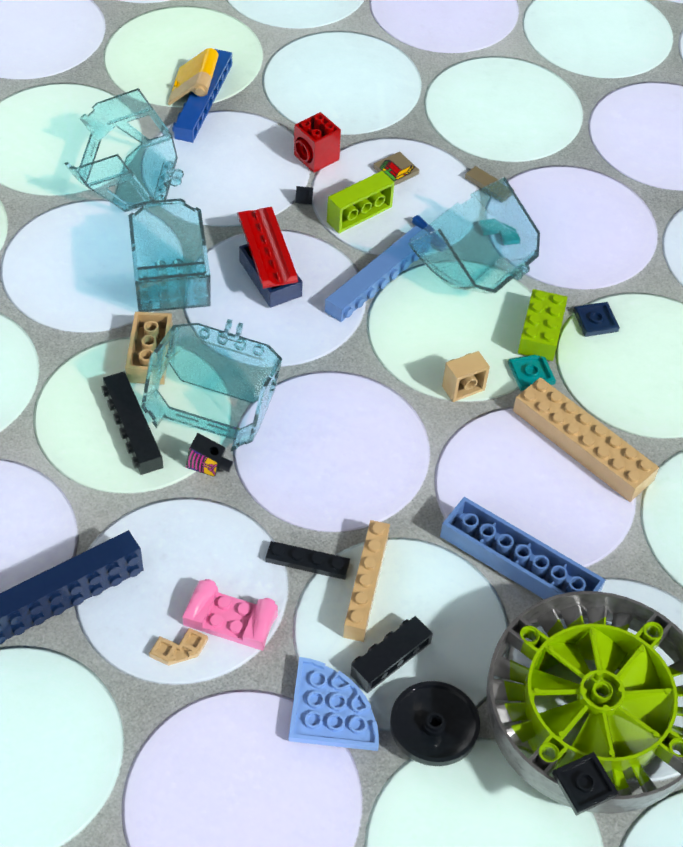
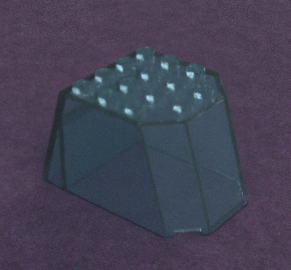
M182 198L145 201L138 211L128 215L138 312L211 306L210 269L201 209L191 207Z

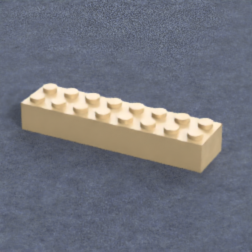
M541 377L516 396L513 412L629 502L655 480L659 466Z

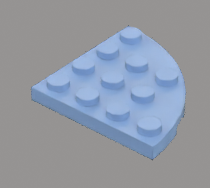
M299 657L289 741L378 751V725L371 710V705L360 688L345 674L325 666V663Z

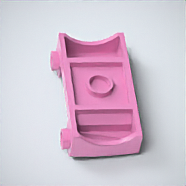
M205 579L198 582L182 617L183 625L263 651L271 626L278 616V606L270 598L259 599L257 604H253L219 593L216 583L210 579Z

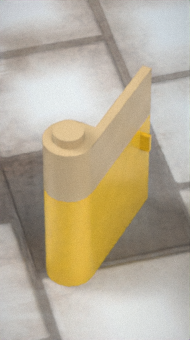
M205 49L179 68L168 100L169 105L190 91L200 97L208 94L219 56L215 49Z

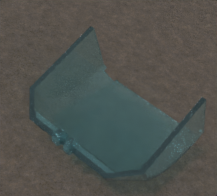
M505 177L471 193V198L461 205L457 202L410 239L408 244L411 249L445 284L455 289L486 294L496 293L513 278L516 280L521 279L524 274L529 272V264L539 257L540 232Z

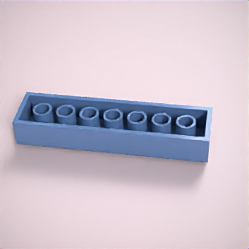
M466 497L462 498L442 523L441 538L542 599L569 592H601L606 579Z

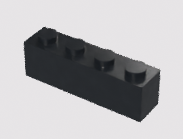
M416 616L410 620L406 619L401 623L399 629L395 632H389L379 644L372 645L364 656H358L351 664L350 675L369 693L431 644L433 633Z

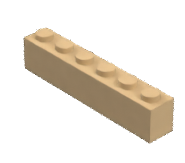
M370 520L344 624L343 638L364 642L389 538L390 524Z

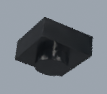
M296 186L295 203L312 205L313 187Z

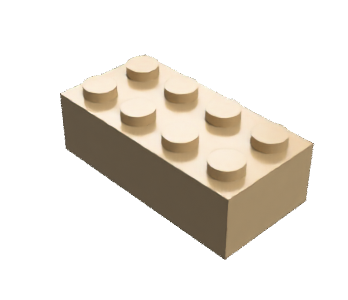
M135 311L125 366L126 375L130 383L165 385L173 331L171 313Z

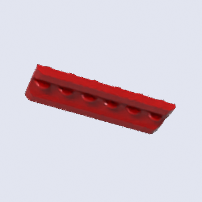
M272 206L237 212L263 289L297 283V273Z

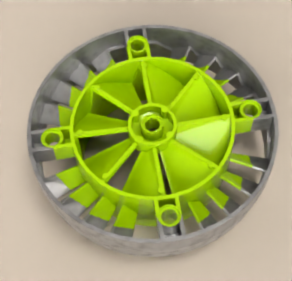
M578 591L559 594L544 599L523 611L511 622L497 643L488 672L486 689L490 727L500 751L511 767L537 791L558 803L571 807L555 778L549 775L553 770L594 752L610 780L615 784L619 794L617 797L587 812L607 814L630 812L655 804L668 796L683 783V728L673 725L676 715L683 717V707H678V697L683 696V685L676 687L673 678L683 674V631L653 608L636 600L606 592ZM583 618H588V624H584ZM561 619H564L567 627L566 629H564L560 621ZM606 621L612 622V625H606ZM541 626L549 637L539 631L537 627ZM628 628L636 631L637 634L634 635L628 632ZM511 646L515 647L532 660L530 668L504 657L505 653ZM660 647L674 663L667 666L655 649ZM585 660L595 661L596 670L590 671ZM562 663L578 675L582 681L580 684L545 673V671ZM619 669L620 671L615 675V671ZM494 676L516 681L519 683L495 679ZM597 692L602 693L604 697L599 696ZM577 694L578 699L541 713L538 712L534 703V698L537 695ZM495 700L521 701V702H520V703H495ZM585 712L589 715L573 744L570 746L563 741L565 736ZM521 720V723L506 728L503 725ZM525 741H528L534 751L529 759L517 747ZM673 750L679 751L681 755L676 754ZM655 756L681 774L674 781L658 789L644 771V768ZM636 776L643 793L632 795L627 783L628 779Z

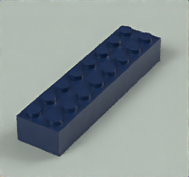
M128 530L0 593V645L5 640L15 635H21L25 630L35 625H40L45 620L62 614L66 609L80 605L84 600L97 596L104 590L117 586L122 581L135 577L144 571L141 548Z

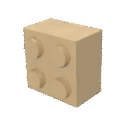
M479 351L446 362L442 387L452 402L482 392L486 388L490 366Z

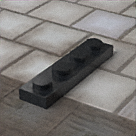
M271 541L265 562L345 580L350 565V558Z

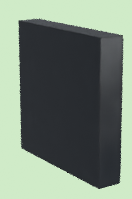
M594 752L561 766L552 772L576 816L617 797L619 794Z

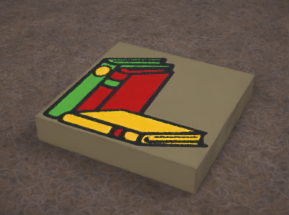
M400 151L374 163V169L377 172L383 171L395 182L394 186L419 174V169Z

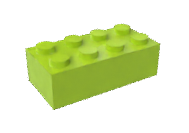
M380 171L328 197L327 223L338 233H341L391 208L395 182L383 171Z
M536 289L532 290L518 354L527 356L538 355L540 359L543 356L546 360H554L568 296Z

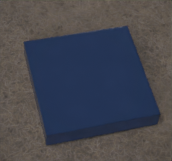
M608 302L574 307V314L585 337L619 332L620 327Z

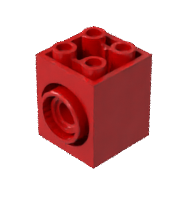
M321 112L295 124L294 155L314 173L338 161L340 157L341 129Z

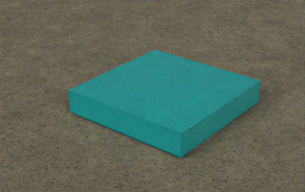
M530 355L509 359L508 361L520 391L528 388L540 377L550 385H554L556 382L548 362L543 356L540 359L538 355Z

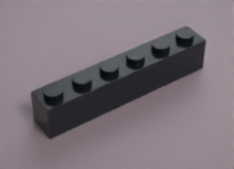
M125 371L103 377L102 393L104 397L109 399L107 403L110 411L113 410L115 413L113 414L115 424L121 427L119 428L121 438L127 441L125 443L127 452L133 455L131 459L134 468H138L141 475L162 469V455Z

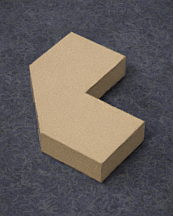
M189 628L179 645L159 636L149 652V657L168 666L196 658L207 643L208 636Z

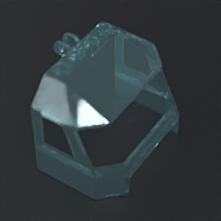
M139 88L97 102L92 106V112L80 117V120L91 133L80 166H72L69 162L64 163L65 166L80 183L124 212L165 204L170 185L174 187L181 185V178L184 176L181 169L175 170L178 157L172 134ZM150 116L163 135L148 139L128 122ZM115 127L141 143L126 157L125 162L118 154L95 161L101 140ZM117 185L115 194L108 189L109 187Z
M227 319L224 331L199 323L173 325L150 356L141 408L145 413L148 412L156 429L163 418L233 439L235 442L231 447V451L236 450L243 444L253 442L276 389L282 358L270 345L242 337L243 323L237 325L236 334L230 333L232 327V320ZM168 342H169L168 351H167V354H166V356H165V352H166V347H165V346H166V345L168 344ZM168 363L182 382L250 403L258 401L253 423L243 428H237L170 407L158 391L160 380Z

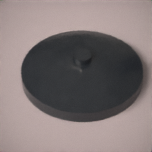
M426 681L408 687L398 696L391 711L390 730L396 745L412 760L429 766H446L462 760L472 751L480 731V718L473 701L462 690L444 682Z

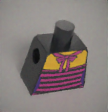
M197 433L189 448L186 468L210 476H216L219 469L230 472L233 461L224 458L226 449L224 446Z

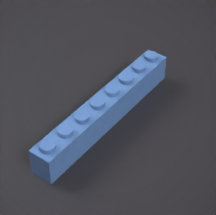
M418 226L413 227L325 299V312L340 322L345 318H349L357 308H361L369 298H373L380 289L386 287L387 283L392 279L394 280L411 263L417 261L423 253L428 252L432 246V235Z

